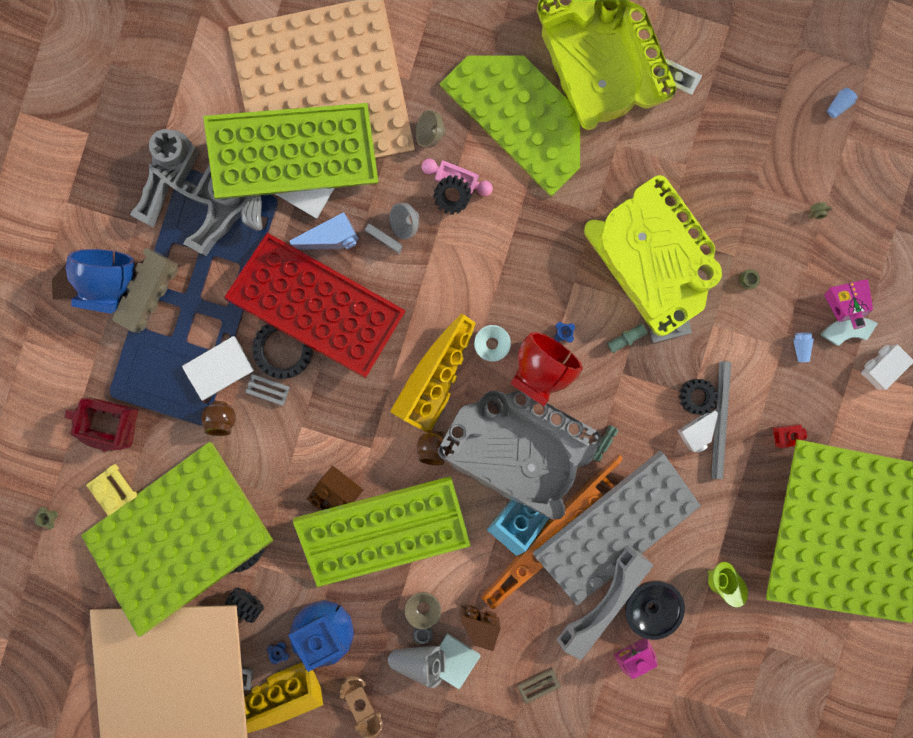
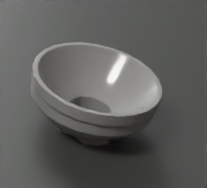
M398 203L391 208L390 225L394 234L398 238L406 240L413 237L418 230L419 214L407 203Z

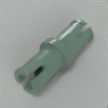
M641 323L627 332L623 331L622 335L607 342V345L611 352L615 353L627 345L631 346L634 341L647 335L648 332Z

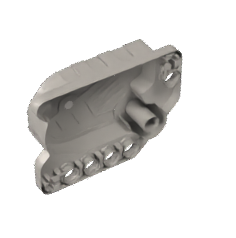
M520 390L508 394L490 391L484 394L476 403L463 406L458 411L439 446V456L451 463L452 468L501 493L500 495L507 499L523 504V506H528L549 519H561L565 515L562 497L572 487L577 467L585 466L592 461L601 442L599 432L548 403L542 406L544 408L542 415L535 414L533 408L539 403ZM517 395L525 396V405H519L516 402ZM488 403L494 404L496 406V415L491 414L488 411ZM553 414H558L561 417L559 425L552 423L551 416ZM570 424L578 426L579 431L576 435L569 432ZM453 428H461L463 436L455 438L452 435ZM582 433L586 436L593 435L595 442L589 444L587 437L583 436L581 439L579 437ZM449 437L450 440H452L453 442H457L459 444L457 446L454 443L451 447V451L453 452V454H448L446 456L444 454L445 450H443V447L449 446L451 442L447 441V438Z

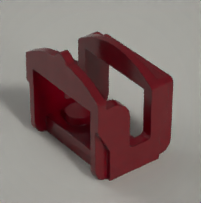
M93 397L81 398L75 410H66L64 418L72 420L71 436L76 437L87 446L107 452L108 450H122L132 446L139 409ZM105 412L112 413V417L120 419L116 436L90 429L94 413L105 414Z

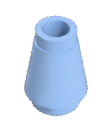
M845 87L838 92L826 112L835 119L856 103L857 95L851 89Z
M795 333L793 342L798 362L810 361L814 341L812 333Z

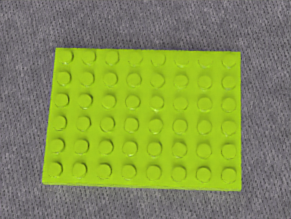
M208 442L138 493V497L129 503L127 502L81 535L138 637L148 633L273 542L272 537L211 442Z

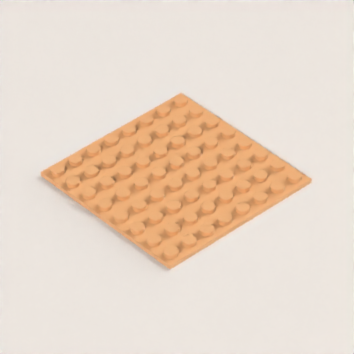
M355 0L228 27L245 112L367 103L375 159L415 150L384 0Z
M236 605L182 607L142 637L137 636L122 608L90 610L100 738H247Z

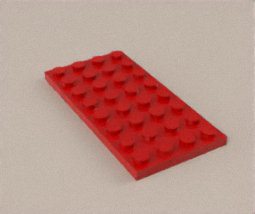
M268 232L224 297L228 302L365 379L406 312L401 307Z

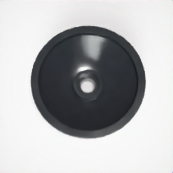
M659 580L648 581L639 585L628 598L625 606V616L630 628L638 636L649 640L663 639L674 633L682 623L685 614V604L680 592L671 584Z

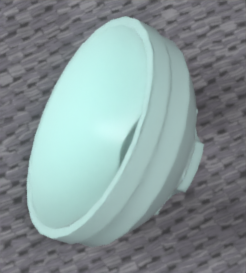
M489 325L477 333L474 346L481 358L494 362L503 359L508 354L511 340L505 329L497 325ZM489 338H495L498 341L496 349L491 350L486 346Z

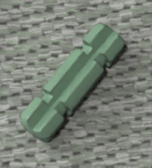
M612 425L607 427L606 434H603L601 437L600 445L593 457V460L597 462L602 460L603 453H606L613 441V436L615 437L618 433V429Z

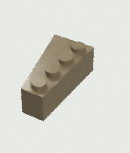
M145 248L143 255L146 256L144 262L138 263L135 269L137 277L130 281L127 286L128 296L122 297L112 318L114 322L135 333H140V331L146 328L148 317L156 311L159 298L167 292V285L170 279L176 276L178 272L177 267L179 266V264L148 248Z

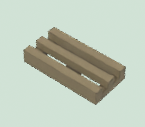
M551 667L518 683L517 687L525 704L560 688L561 684ZM551 675L550 677H548V678H546V679H544V680H542V681H540V682H538V683H536V684H534V685H532V686H530V687H528V688L523 689L524 687L529 686V685H531V684H533V683H535V682H537V681H539V680H541V679H543V678H545V677ZM552 681L555 682L554 684L544 689H541L529 696H526L527 693L535 689H538Z

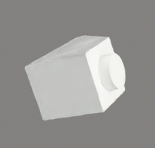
M665 59L675 82L676 90L692 95L702 75ZM660 68L657 74L658 77L664 75V70L662 68Z
M712 410L709 413L706 412L677 430L689 451H697L699 453L708 447V443L712 442L718 415L716 410Z

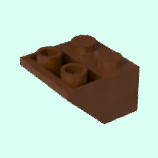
M332 465L307 497V500L314 507L322 511L355 502L364 490Z
M461 605L460 620L473 645L494 651L501 629L499 617H496L497 614L491 611H485V613L477 611L478 608L472 605H466V607Z

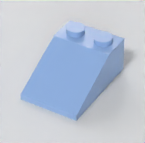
M343 212L289 242L298 250L350 249L357 244L356 241L359 238Z

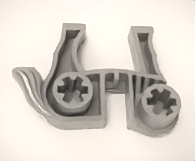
M168 129L159 130L152 135L149 141V150L152 154V165L149 164V177L143 188L141 200L132 210L131 216L155 227L168 189L172 187L191 200L208 206L207 217L201 228L186 238L183 243L207 256L214 244L229 232L232 225L239 218L248 227L256 231L262 230V201L260 195L215 200L210 164L198 186L186 181L200 155V151L188 137L179 131Z

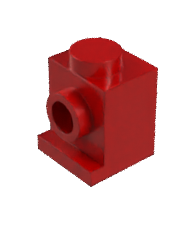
M801 424L773 427L775 447H791L796 445V440L804 441L807 439L806 429L802 428ZM792 433L794 434V439H793V440L791 439V434H792Z

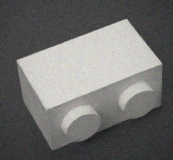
M898 344L882 347L878 352L879 355L875 359L868 361L864 366L865 369L861 372L877 390H887L913 364V359Z

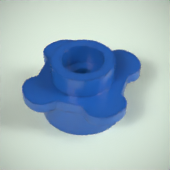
M558 322L556 324L557 333L554 336L555 340L558 342L561 340L568 343L573 342L575 325Z
M284 642L267 647L270 662L274 665L289 659Z

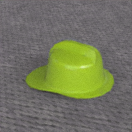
M720 562L714 569L707 572L710 589L714 593L720 594L727 604L736 608L746 603L748 599L747 585L730 563Z

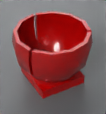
M532 332L523 340L518 351V369L510 384L542 406H545L549 401L551 393L569 387L579 377L583 367L579 359L561 343L545 334Z

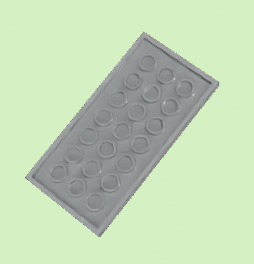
M660 450L535 550L533 554L574 603L579 605L614 576L616 560L627 546L642 554L701 505L665 454Z

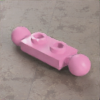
M430 158L422 162L423 172L428 175L436 173L435 180L438 182L444 177L447 178L448 175L452 177L458 175V179L462 177L464 178V183H469L468 188L471 187L470 194L473 193L474 189L483 197L489 196L492 193V184L489 181L478 182L479 175L443 160L440 166L437 165L435 160Z

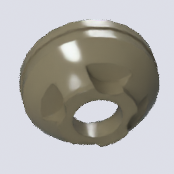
M426 110L418 119L416 139L420 146L431 148L445 135V127L440 114L432 110Z
M418 592L412 595L405 605L407 621L418 629L431 628L438 622L441 615V606L438 599L428 592ZM421 602L427 603L429 605L428 612H419L418 604Z

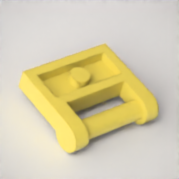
M116 464L109 467L86 485L108 516L127 502L129 503L138 497L137 492H133L118 471L119 467ZM109 476H112L114 478V480L117 482V484L122 489L124 494L127 496L125 499L122 497V495L116 489L114 484L111 482Z

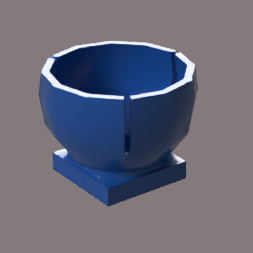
M82 249L70 252L66 261L67 279L78 293L77 296L72 298L71 307L110 314L115 312L122 297L128 296L124 293L127 291L129 282L134 279L136 271L135 259L128 254L115 251V263L113 266V250Z
M327 600L312 602L294 616L288 636L293 652L302 660L308 672L316 667L337 663L350 650L354 637L351 616L341 605L336 612L338 603Z

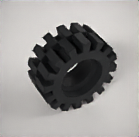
M448 175L447 178H442L434 190L433 199H436L435 205H440L438 207L440 211L443 208L445 209L444 213L447 214L450 211V215H454L455 212L458 214L466 208L472 194H470L471 187L468 188L469 183L463 182L464 178L458 179V175H454V177ZM448 188H455L460 194L459 200H448L445 191Z
M704 379L687 381V383L682 385L683 388L679 390L681 392L678 395V399L681 400L679 402L680 405L691 414L704 415L706 412H711V408L716 406L714 403L718 401V398H716L718 393L714 390L715 386ZM696 389L702 390L705 394L704 402L699 405L694 404L691 400V393Z
M235 587L225 600V605H236L237 616L241 620H245L248 623L255 622L263 611L264 605L260 600L256 599V596H252V593Z

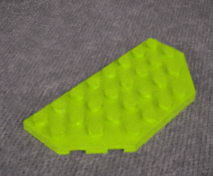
M467 56L440 83V87L550 197L580 169V121L576 111L571 106L570 101L525 56Z

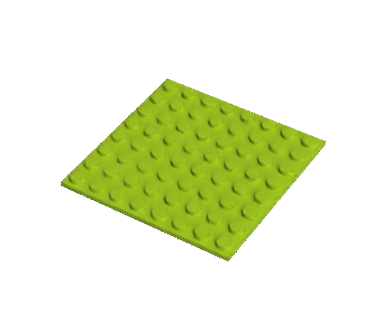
M796 440L766 600L912 623L913 462Z

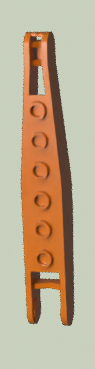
M620 454L614 457L564 504L565 515L561 519H549L528 549L516 556L496 581L485 590L481 598L491 609H495L510 594L544 567L534 556L533 552L604 496L595 487L601 480L611 489L615 487L606 476L622 461L623 457ZM512 575L515 580L504 589L501 585Z

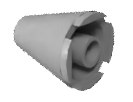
M440 646L394 649L389 654L388 663L392 670L426 687L435 688L442 680L439 676L441 672L445 671L446 657L444 650H440Z

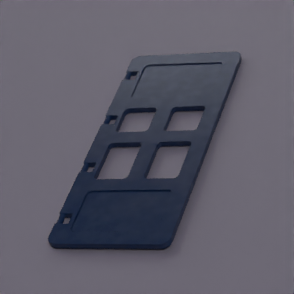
M191 169L186 181L198 186L204 173ZM174 189L154 251L168 258L173 244L188 247L183 243L186 238L201 228L207 217L208 206L191 200ZM260 195L262 201L261 217L268 218L264 229L256 231L245 225L241 218H239L232 225L229 232L214 244L207 256L199 253L187 292L180 293L168 289L165 295L159 298L160 301L178 306L181 309L172 336L169 337L148 330L147 327L140 331V333L128 331L110 387V395L113 398L193 424L202 425V412L205 407L215 401L218 393L210 397L208 404L204 403L182 368L183 365L210 350L188 342L191 326L197 313L221 320L222 325L215 347L221 344L224 333L230 334V338L236 336L244 310L230 302L224 307L205 301L201 295L214 257L238 263L240 269L237 277L239 276L267 232L269 233L278 206V201L273 195Z

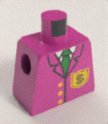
M868 279L830 287L824 296L839 322L851 320L854 330L865 327L866 324L863 317L873 311Z
M645 638L613 654L623 673L631 679H635L658 666L656 653L649 640Z

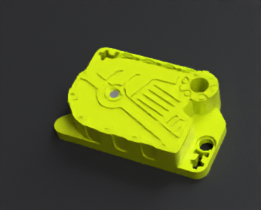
M540 0L538 2L537 14L543 26L542 37L551 55L552 63L560 78L564 94H566L571 106L576 111L580 124L584 129L592 130L598 125V122H608L624 116L635 104L642 108H651L673 98L676 93V85L644 7L629 0H571V3L566 6L562 5L560 0ZM543 5L550 7L549 12L543 9ZM639 12L642 15V19L635 21L632 19L631 14ZM641 30H646L650 37L644 40L639 37L638 33ZM654 49L657 52V56L649 58L646 55V50ZM656 67L662 68L664 75L661 77L656 76L653 69ZM664 85L666 89H671L669 95L666 92L662 93Z
M657 175L637 188L633 198L626 200L616 209L614 208L605 222L590 220L585 225V236L657 336L664 337L702 312L706 306L708 291L715 287L722 278L721 265L714 259V243L664 176ZM656 181L657 183H663L662 190L654 187ZM666 190L669 191V192L665 193V194L663 195V197L660 196V195L663 193V191H664V192H665ZM668 196L673 197L676 204L674 206L666 205L665 198ZM680 212L685 213L687 221L680 222L677 214ZM689 229H696L699 233L698 238L693 239L688 233ZM708 245L710 247V254L704 255L700 250V246ZM698 270L706 273L707 280H702L698 276ZM675 311H682L684 313L683 321H676L674 319ZM670 319L671 324L665 328L666 332L663 330L659 331V322L664 324Z

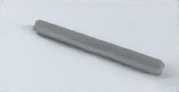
M729 361L719 362L718 401L716 402V412L718 415L714 429L711 478L723 479L731 374V362Z

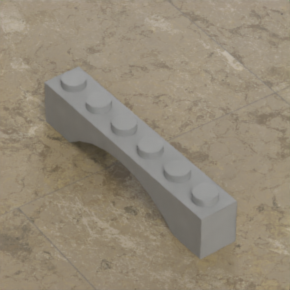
M630 546L625 548L616 560L614 578L603 600L587 615L568 624L557 638V642L564 652L580 660L589 652L596 640L654 566L643 554Z

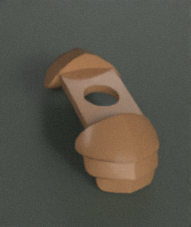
M346 676L340 686V698H345L355 718L356 724L354 728L365 738L376 737L382 730L381 714L379 712L374 713L363 689L366 683L359 677ZM358 699H362L365 702V707L361 711H357L354 708V703Z

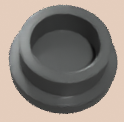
M415 628L413 631V638L418 644H427L432 639L433 632L431 628Z

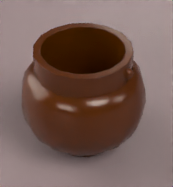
M214 401L211 405L205 407L201 415L204 433L211 436L230 435L231 429L236 422L234 409L224 401Z
M429 430L427 434L420 436L417 442L419 462L433 466L444 465L445 460L438 454L439 446L445 437L442 432ZM450 444L448 447H443L446 456L450 452Z

